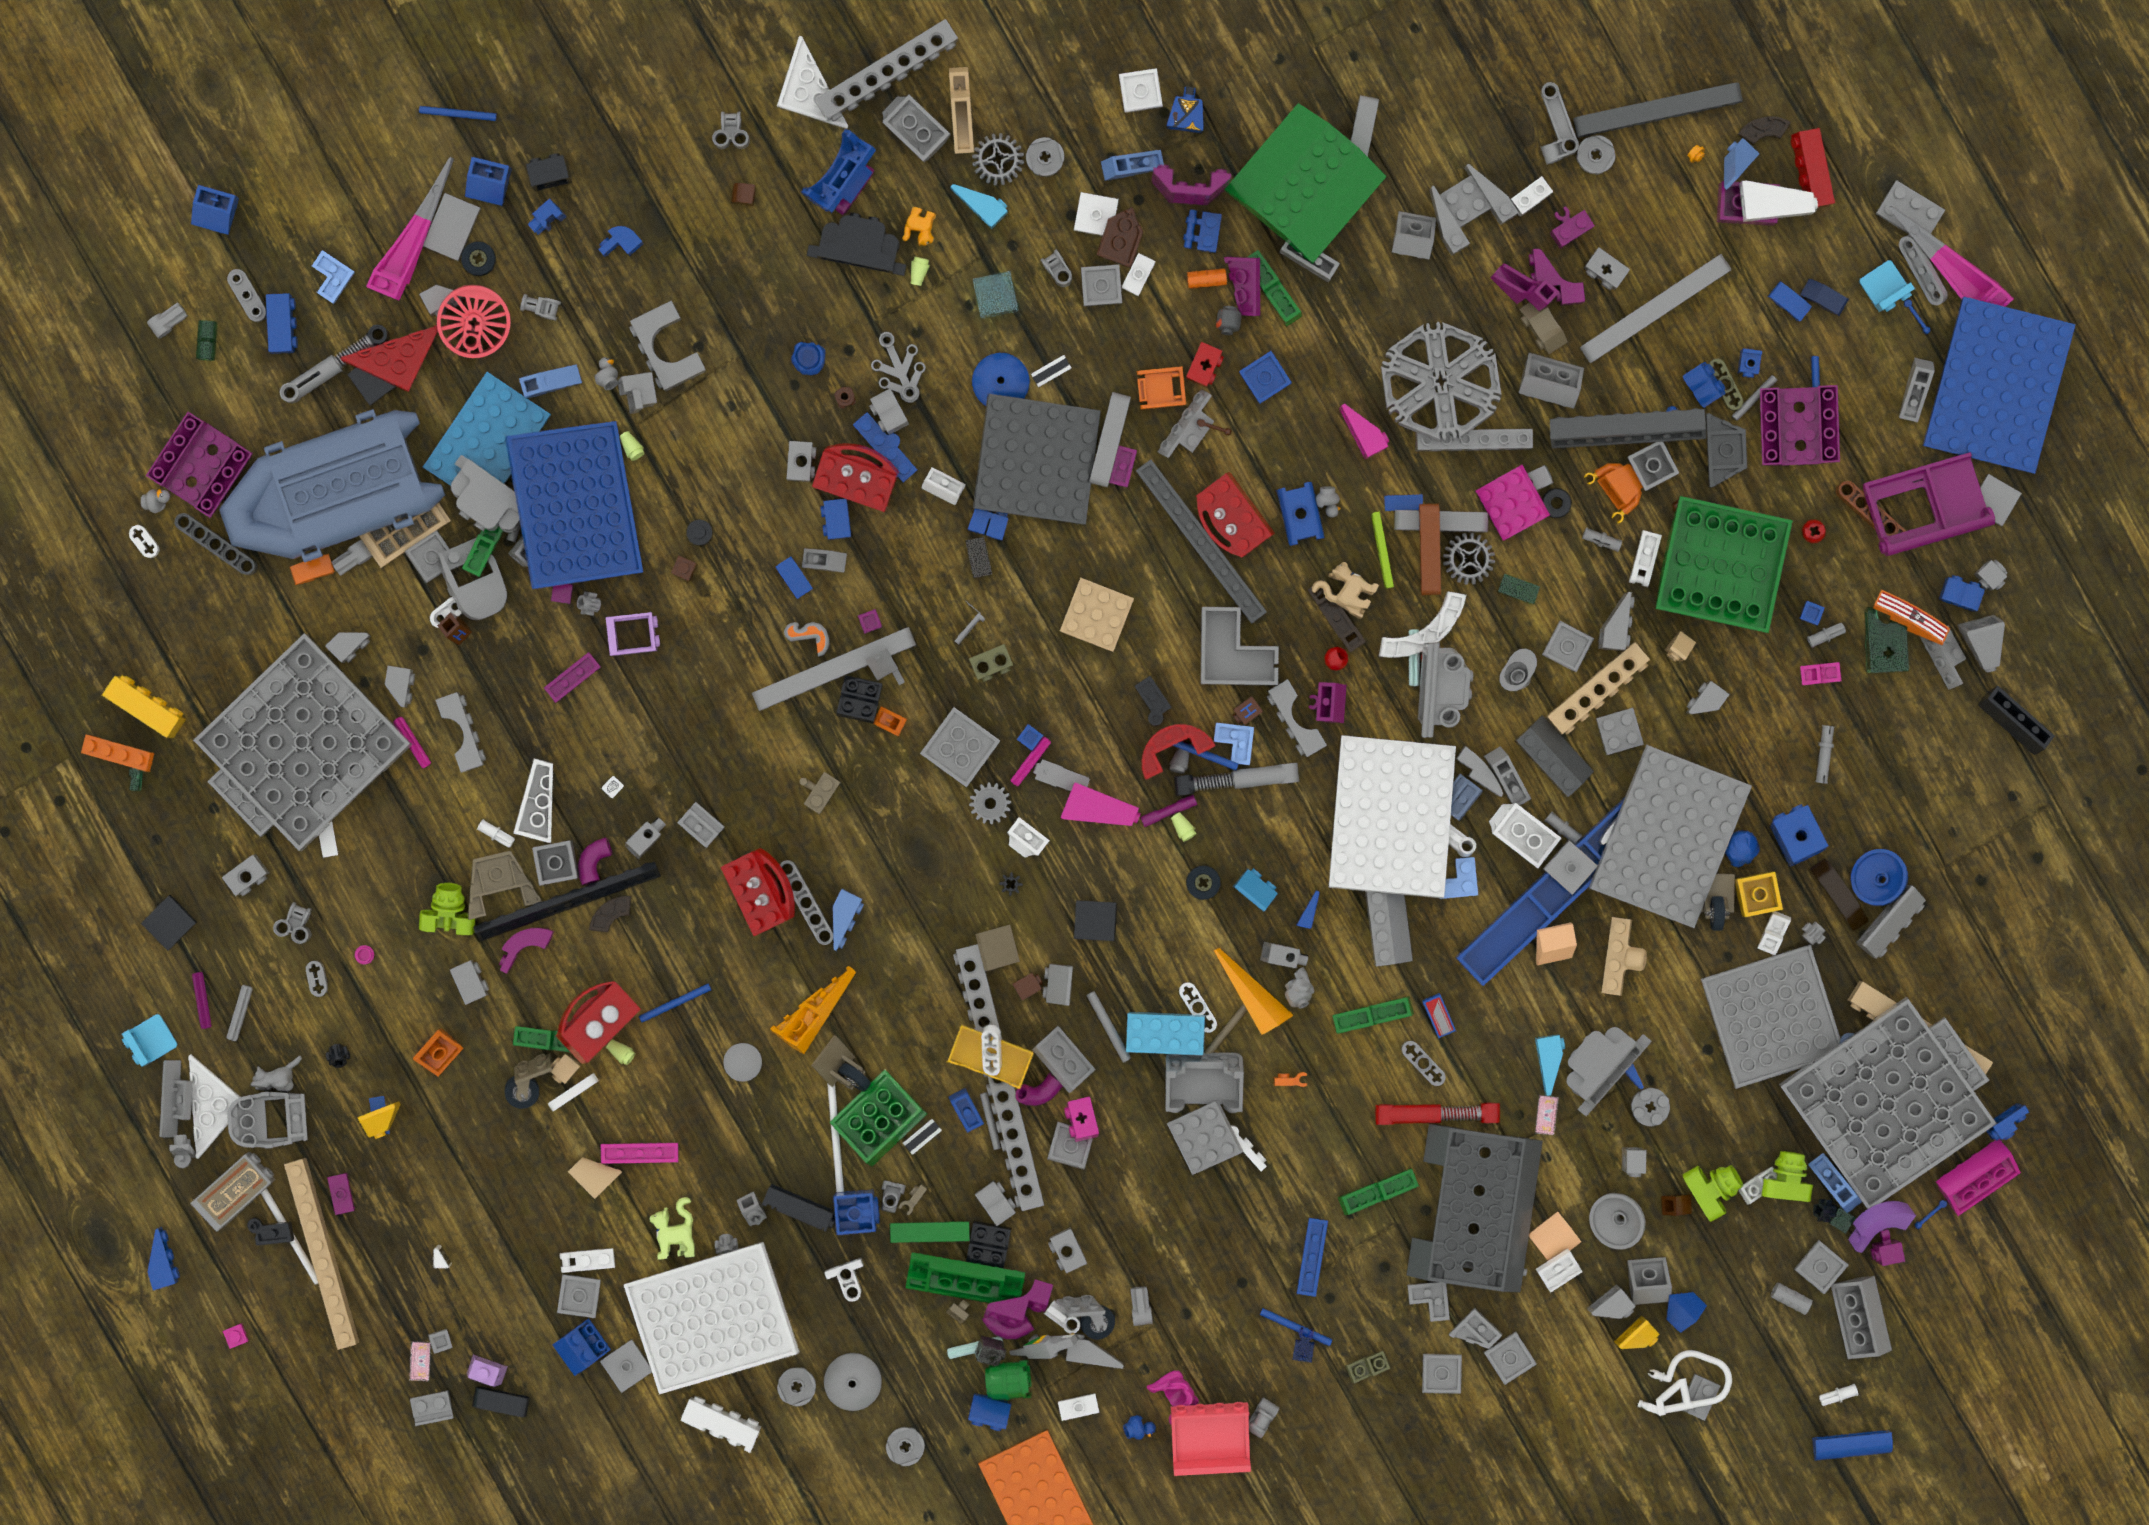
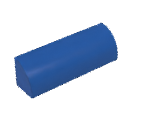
M1889 1430L1812 1438L1815 1461L1892 1453L1893 1449L1892 1432Z

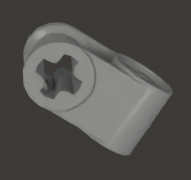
M1057 249L1047 258L1040 259L1058 286L1067 287L1071 284V271ZM1061 273H1066L1069 278L1067 281L1061 282L1058 276Z

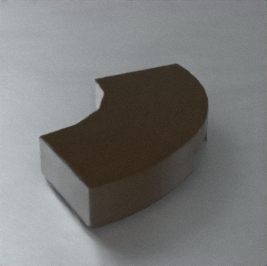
M1762 117L1749 122L1737 135L1752 145L1763 137L1780 139L1791 122L1780 117Z
M621 896L604 903L595 912L590 922L589 930L609 932L610 926L615 919L630 915L632 896Z

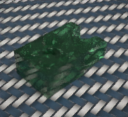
M1866 607L1865 609L1866 673L1909 671L1907 626L1892 620L1888 624L1882 623L1878 618L1877 610L1873 609V607ZM1887 649L1890 651L1888 658L1887 655L1884 656L1883 651Z

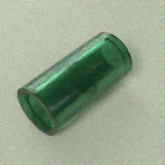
M198 320L197 360L215 361L218 322Z

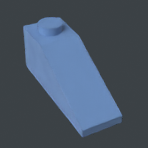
M1743 138L1738 143L1734 141L1727 149L1729 153L1724 158V188L1726 190L1760 154Z
M1161 150L1113 156L1101 161L1105 180L1152 172L1158 165H1164Z
M1824 1153L1808 1164L1846 1213L1862 1202Z

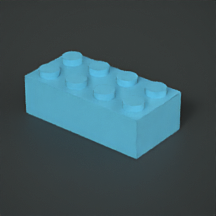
M1128 1012L1126 1052L1183 1055L1204 1054L1205 1015Z

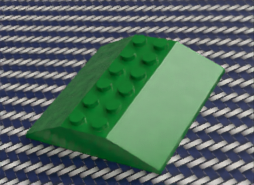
M1298 103L1224 191L1313 264L1387 176L1359 147L1330 123Z
M1679 496L1663 559L1655 609L1769 633L1793 520Z

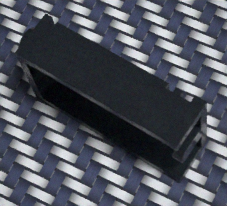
M771 1184L762 1203L764 1206H767V1204L771 1205V1209L776 1207V1211L816 1228L822 1229L823 1227L825 1232L827 1228H832L835 1221V1215H833L835 1210L774 1184Z

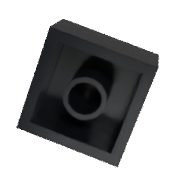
M560 153L551 154L548 156V159L541 160V158H535L526 164L530 184L535 192L573 183L568 162L564 155L560 156Z

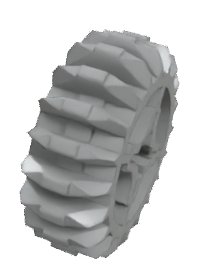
M1002 133L999 134V139H996L995 134H992L991 141L987 136L984 137L986 144L979 141L978 144L982 148L975 147L974 149L979 155L974 154L972 156L973 159L978 160L973 162V166H979L975 170L976 174L983 172L980 175V179L982 180L987 176L986 183L988 184L991 179H994L995 186L997 185V180H1001V185H1005L1004 179L1006 178L1011 183V175L1014 178L1018 177L1015 170L1018 172L1022 171V168L1017 165L1024 164L1023 160L1018 159L1024 156L1021 152L1017 153L1021 146L1014 147L1017 142L1015 139L1009 143V135L1006 136L1005 140H1002ZM998 145L1008 147L1013 154L1002 153ZM993 146V155L982 160L984 152ZM996 151L1000 158L1003 157L1000 163L1001 168H999L996 162H993L996 159ZM1010 160H1014L1011 169L1004 173L1003 165L1006 162H1010ZM984 165L995 166L998 174L990 173Z
M1463 533V540L1456 536L1455 540L1457 543L1451 540L1449 543L1452 548H1445L1450 553L1443 555L1444 558H1449V561L1443 562V565H1450L1446 572L1448 573L1451 570L1454 572L1450 576L1452 579L1458 575V583L1461 582L1462 578H1465V585L1468 584L1469 579H1471L1472 584H1476V577L1481 582L1483 581L1481 574L1488 577L1489 574L1485 570H1493L1488 564L1495 563V560L1489 559L1495 553H1488L1492 545L1485 547L1484 545L1488 540L1485 539L1481 543V535H1478L1475 540L1474 533H1470L1469 539H1467L1466 533ZM1464 543L1477 545L1470 552L1460 547ZM1481 550L1484 554L1483 567L1477 561V555ZM1455 551L1461 557V563L1457 568L1454 564ZM1475 552V554L1473 555V563L1468 562L1464 566H1462L1465 563V554L1469 556L1470 554H1473ZM1466 566H1471L1478 572L1468 575L1461 571Z

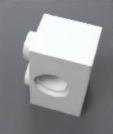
M1541 176L1514 196L1511 201L1519 212V217H1521L1551 195L1553 190Z

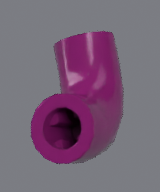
M607 837L591 843L581 853L578 862V873L582 886L599 881L597 863L601 859L613 855Z
M1049 1072L1044 1081L1038 1086L1031 1087L1022 1084L1020 1089L1017 1088L1015 1097L1019 1103L1024 1105L1038 1106L1053 1099L1063 1085L1052 1072Z
M1026 1315L1024 1316L1021 1328H1013L1000 1321L992 1322L987 1317L982 1318L986 1327L994 1335L1003 1339H1018L1035 1330Z

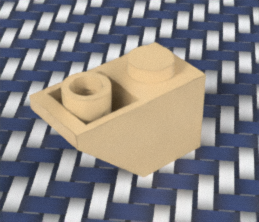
M1679 631L1665 648V651L1668 652L1667 657L1674 662L1685 661L1696 642Z

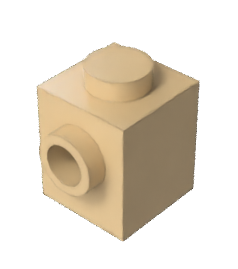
M566 1053L562 1058L557 1057L552 1063L553 1069L550 1072L553 1073L552 1078L561 1084L563 1082L566 1084L582 1065Z

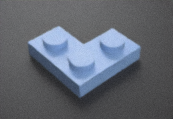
M323 250L312 265L313 268L327 276L317 293L334 304L355 272Z
M1216 723L1214 742L1233 744L1231 761L1250 765L1254 727Z
M1475 857L1455 859L1457 878L1446 879L1444 898L1439 899L1478 895Z

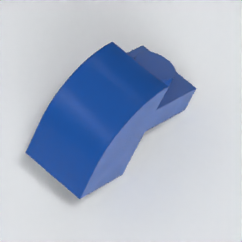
M617 226L608 230L612 238L603 240L598 250L606 257L620 245L631 256L644 243L631 229Z

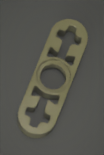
M1713 359L1708 364L1714 367L1713 363L1721 365L1719 371L1721 374L1725 372L1726 376H1722L1718 380L1726 379L1730 382V388L1724 391L1725 393H1729L1732 390L1735 391L1731 395L1734 399L1737 398L1739 400L1736 403L1737 407L1729 404L1731 401L1729 395L1727 397L1723 395L1721 398L1727 409L1731 411L1738 410L1743 405V398L1724 361ZM1717 371L1714 373L1715 378L1719 376Z

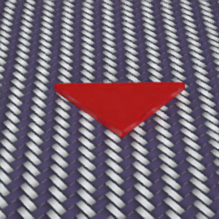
M437 325L347 356H342L341 361L409 392L438 333Z

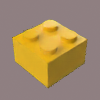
M1771 871L1735 879L1742 917L1783 910L1775 872Z

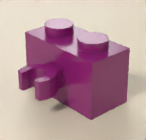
M1566 206L1563 208L1565 216L1561 217L1558 212L1554 213L1555 218L1563 223L1550 232L1559 249L1595 226L1585 210L1572 218L1569 217L1570 212Z
M1319 682L1318 695H1310V698L1316 700V704L1309 706L1310 709L1317 710L1316 721L1344 723L1346 685Z
M1886 1228L1880 1231L1881 1242L1872 1243L1873 1248L1870 1249L1872 1260H1875L1876 1263L1882 1266L1905 1262L1902 1243L1896 1239L1890 1240L1889 1229L1887 1230Z

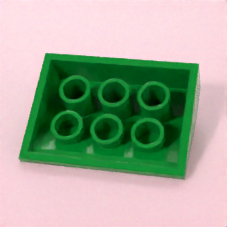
M884 1070L871 1082L865 1092H860L829 1123L868 1165L873 1167L927 1113Z

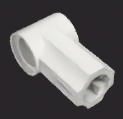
M1450 824L1448 845L1454 848L1461 857H1470L1476 849L1475 841L1470 837H1466ZM1462 844H1469L1471 851H1464Z
M1055 1300L1044 1313L1069 1334L1076 1333L1081 1327V1319L1079 1317H1068ZM1070 1319L1075 1320L1077 1328H1069L1067 1321Z

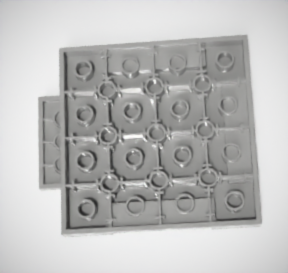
M305 633L193 740L220 768L208 783L260 837L275 825L298 851H303L383 771H386L413 745Z
M1907 997L1877 1016L1873 1022L1815 1062L1809 1063L1779 1084L1867 1209L1880 1204L1997 1124L1974 1092L1988 1082L1989 1079L1947 1019L1943 1017L1928 1027Z

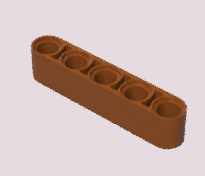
M1851 481L1838 484L1836 495L1876 531L1873 520L1870 518V510L1864 492ZM1843 485H1847L1850 488L1849 495L1842 493ZM1857 498L1863 499V508L1857 507ZM1877 505L1883 526L1885 527L1889 523L1893 527L1892 533H1886L1888 536L1906 531Z
M1439 503L1419 504L1421 596L1441 595Z

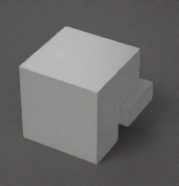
M652 372L622 376L617 380L619 395H627L630 414L638 413L644 407H651L657 403Z

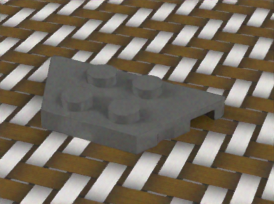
M1708 413L1705 414L1709 488H1712L1747 468L1746 430Z

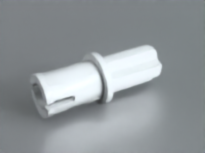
M484 819L477 828L478 831L491 837L492 841L496 840L508 848L515 841L514 837L500 830V827L497 828Z
M1852 1384L1840 1389L1835 1388L1834 1391L1819 1396V1400L1822 1406L1838 1401L1841 1403L1844 1399L1858 1396L1856 1385Z

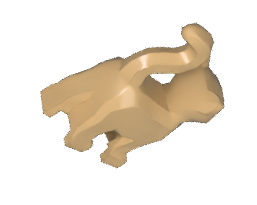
M1342 562L1336 566L1335 570H1332L1333 573L1328 575L1332 579L1345 583L1337 595H1333L1331 587L1322 580L1316 581L1313 584L1312 592L1316 593L1319 588H1323L1327 600L1336 603L1351 615L1361 619L1365 612L1363 609H1367L1371 601L1368 599L1361 600L1358 597L1360 592L1373 595L1379 585L1376 583L1368 584L1360 575L1351 572L1346 562Z

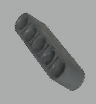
M186 513L176 516L175 526L180 531L240 573L253 575L257 572L258 564L253 558L237 547L232 546L230 542L193 516ZM184 517H187L189 519V524L187 527L183 528L181 526V520ZM203 528L205 535L199 539L196 532L198 529ZM219 539L221 546L214 550L212 543L214 540ZM234 550L236 552V558L230 561L228 559V553ZM250 561L252 569L246 572L243 568L244 563Z

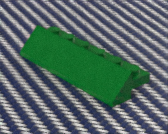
M912 1252L906 1288L993 1303L1021 1297L1025 1272Z

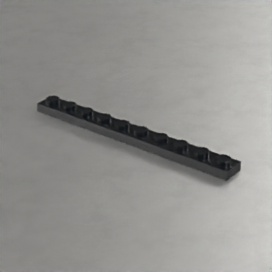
M655 862L645 863L641 867L628 869L619 875L609 876L605 880L592 882L583 888L573 889L569 893L554 896L547 901L537 902L533 906L518 909L508 915H501L491 921L482 922L474 927V931L481 942L661 877V874Z

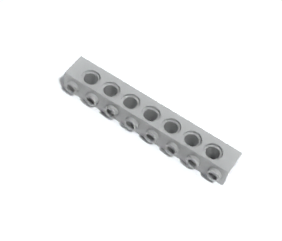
M945 19L815 99V102L827 122L831 119L836 121L843 116L842 112L847 109L849 111L854 110L859 106L858 103L860 101L872 99L875 96V92L880 89L881 91L888 89L891 86L890 83L894 80L901 81L908 76L907 73L912 69L917 71L924 66L923 63L925 61H933L940 56L939 53L943 50L949 51L956 46L955 43L958 41V37ZM933 38H939L942 41V44L939 46H934L931 43V40ZM923 48L926 53L923 56H918L915 50ZM900 58H907L909 64L901 66L898 61ZM884 68H891L893 74L885 76L882 70ZM874 78L877 83L874 86H869L866 80ZM858 88L861 93L858 96H852L850 90ZM838 97L842 98L844 100V104L842 106H836L833 103L834 99Z

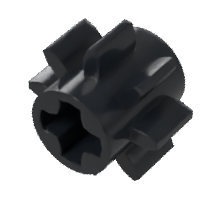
M1013 872L1010 873L1008 878L1003 875L1005 881L999 882L1000 885L1005 887L1002 893L1006 890L1009 891V896L1012 895L1014 890L1019 893L1017 887L1023 886L1022 883L1017 881L1020 876L1014 878ZM1008 879L1011 881L1014 879L1016 881L1014 884L1016 887L1014 889L1011 887L1008 889L1006 887L1008 884L1006 881Z
M341 1044L332 1045L329 1048L330 1052L325 1053L329 1065L335 1068L345 1066L347 1064L346 1060L351 1059L347 1046L344 1047Z
M1819 1199V1204L1813 1205V1215L1817 1217L1818 1222H1831V1218L1836 1217L1837 1207L1832 1204V1200Z

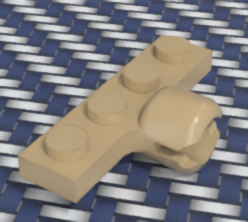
M1612 917L1602 993L1622 996L1626 970L1642 971L1645 968L1647 960L1646 950L1629 945L1631 919Z

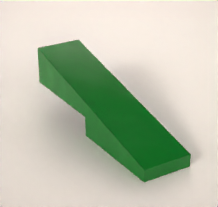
M1257 250L1248 257L1260 258V288L1286 327L1301 318L1302 312L1260 251Z
M500 526L494 531L485 529L483 532L481 530L462 567L463 570L478 577L481 576L504 532Z
M1410 996L1332 1016L1336 1032L1339 1034L1414 1015Z
M515 1026L513 1045L570 1052L555 1036L558 1031Z
M1410 1168L1339 1196L1338 1200L1344 1215H1350L1378 1202L1388 1200L1414 1189L1419 1185L1413 1169Z
M968 1221L889 1223L890 1243L970 1241Z

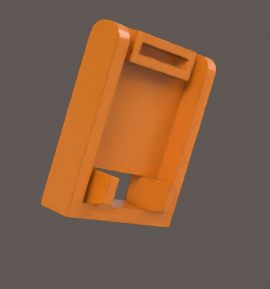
M1183 366L1137 371V375H1145V378L1137 379L1139 401L1147 402V405H1140V410L1186 405ZM1179 377L1181 395L1174 396L1172 378Z

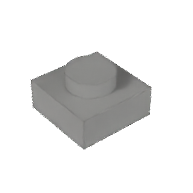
M447 1329L428 1334L434 1354L453 1348Z

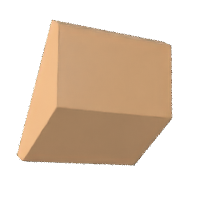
M1571 922L1537 930V965L1573 957L1577 943L1574 927Z
M1558 1211L1529 1233V1238L1547 1261L1567 1248L1570 1251L1581 1243L1580 1239Z

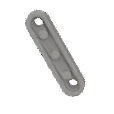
M1911 235L1901 238L1899 248L1928 301L1932 305L1942 304L1947 299V291L1928 256Z

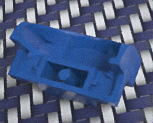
M844 129L840 150L829 170L816 184L811 187H804L801 193L826 212L833 213L842 199L851 204L873 173L865 165L876 149L859 139L853 132Z

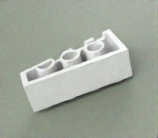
M534 758L515 824L514 834L551 843L553 763Z
M699 1396L690 1397L680 1421L702 1431L708 1429L712 1436L721 1439L726 1437L730 1444L734 1446L743 1445L745 1446V1451L751 1452L761 1429L758 1421L748 1418V1420L740 1418L741 1414L734 1411L728 1413L723 1410L722 1406L715 1403L709 1405L705 1403V1399Z

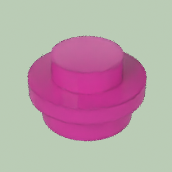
M362 945L356 949L355 959L360 964H369L374 959V951L370 946Z

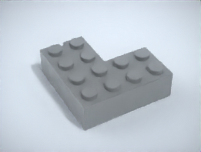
M1202 607L1200 684L1277 686L1278 668H1273V664H1278L1279 646H1240L1241 607Z

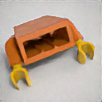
M1608 463L1595 470L1593 474H1585L1584 478L1589 475L1593 476V481L1587 483L1589 485L1595 483L1596 478H1600L1597 482L1618 510L1621 509V511H1615L1612 514V518L1616 514L1621 515V519L1617 523H1621L1624 515H1628L1638 506L1643 486L1630 464L1623 466L1620 463Z

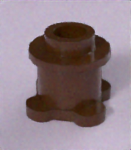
M842 387L834 394L838 407L841 409L856 403L853 390L850 387ZM843 394L848 395L847 400H842L841 397Z

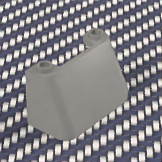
M1204 1053L1203 1055L1167 1054L1165 1079L1166 1112L1178 1113L1184 1109L1185 1104H1209L1216 1100L1223 1104V1108L1229 1113L1242 1112L1243 1057L1238 1053Z

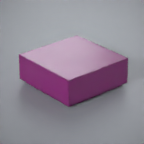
M573 585L553 586L551 601L571 604Z
M876 609L858 615L864 634L882 628Z

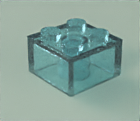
M1010 271L973 279L981 319L1018 311Z

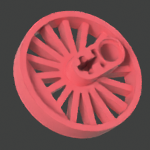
M464 285L456 288L444 298L437 314V329L443 343L454 353L467 358H481L494 353L503 345L510 330V314L505 302L496 292L481 285ZM457 296L466 298L469 310L466 309ZM453 297L464 312L447 302ZM470 298H475L473 309ZM479 299H482L483 302L478 308ZM488 301H495V303L483 311ZM500 304L504 308L502 312L486 315ZM446 307L460 316L442 314V311ZM506 316V323L487 321ZM475 317L478 322L471 325L470 321ZM441 318L460 321L441 326ZM485 325L501 327L505 329L503 334L500 335L499 333L495 332L494 330L490 329ZM460 327L448 337H445L443 334L444 330ZM483 330L499 338V340L493 345ZM463 332L456 346L449 342ZM481 335L488 343L490 348L486 350L482 349L480 341ZM473 336L476 338L474 344H467L465 342L466 338ZM462 343L463 346L467 349V351L459 349ZM479 349V352H471V350Z

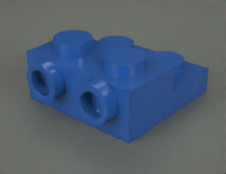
M2016 1103L1995 1117L1994 1121L1997 1124L1986 1131L1989 1137L1996 1141L2011 1138L2014 1135V1131L2017 1130L2014 1122L2019 1123L2026 1118V1114L2029 1113L2027 1107Z

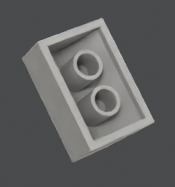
M1529 353L1521 378L1519 393L1574 409L1581 389L1584 368Z

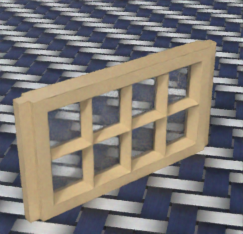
M439 502L430 511L412 517L413 525L395 530L394 524L359 536L380 568L404 554V551L451 522ZM406 516V517L397 519L396 521L399 522V521L404 520V519H407V518H409V517Z

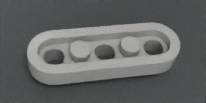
M232 270L228 274L227 281L247 316L254 322L263 321L267 316V310L248 276L242 270ZM239 275L240 280L235 282L234 277ZM245 292L250 293V296L247 299H245L243 296ZM256 308L260 311L258 315L253 314Z

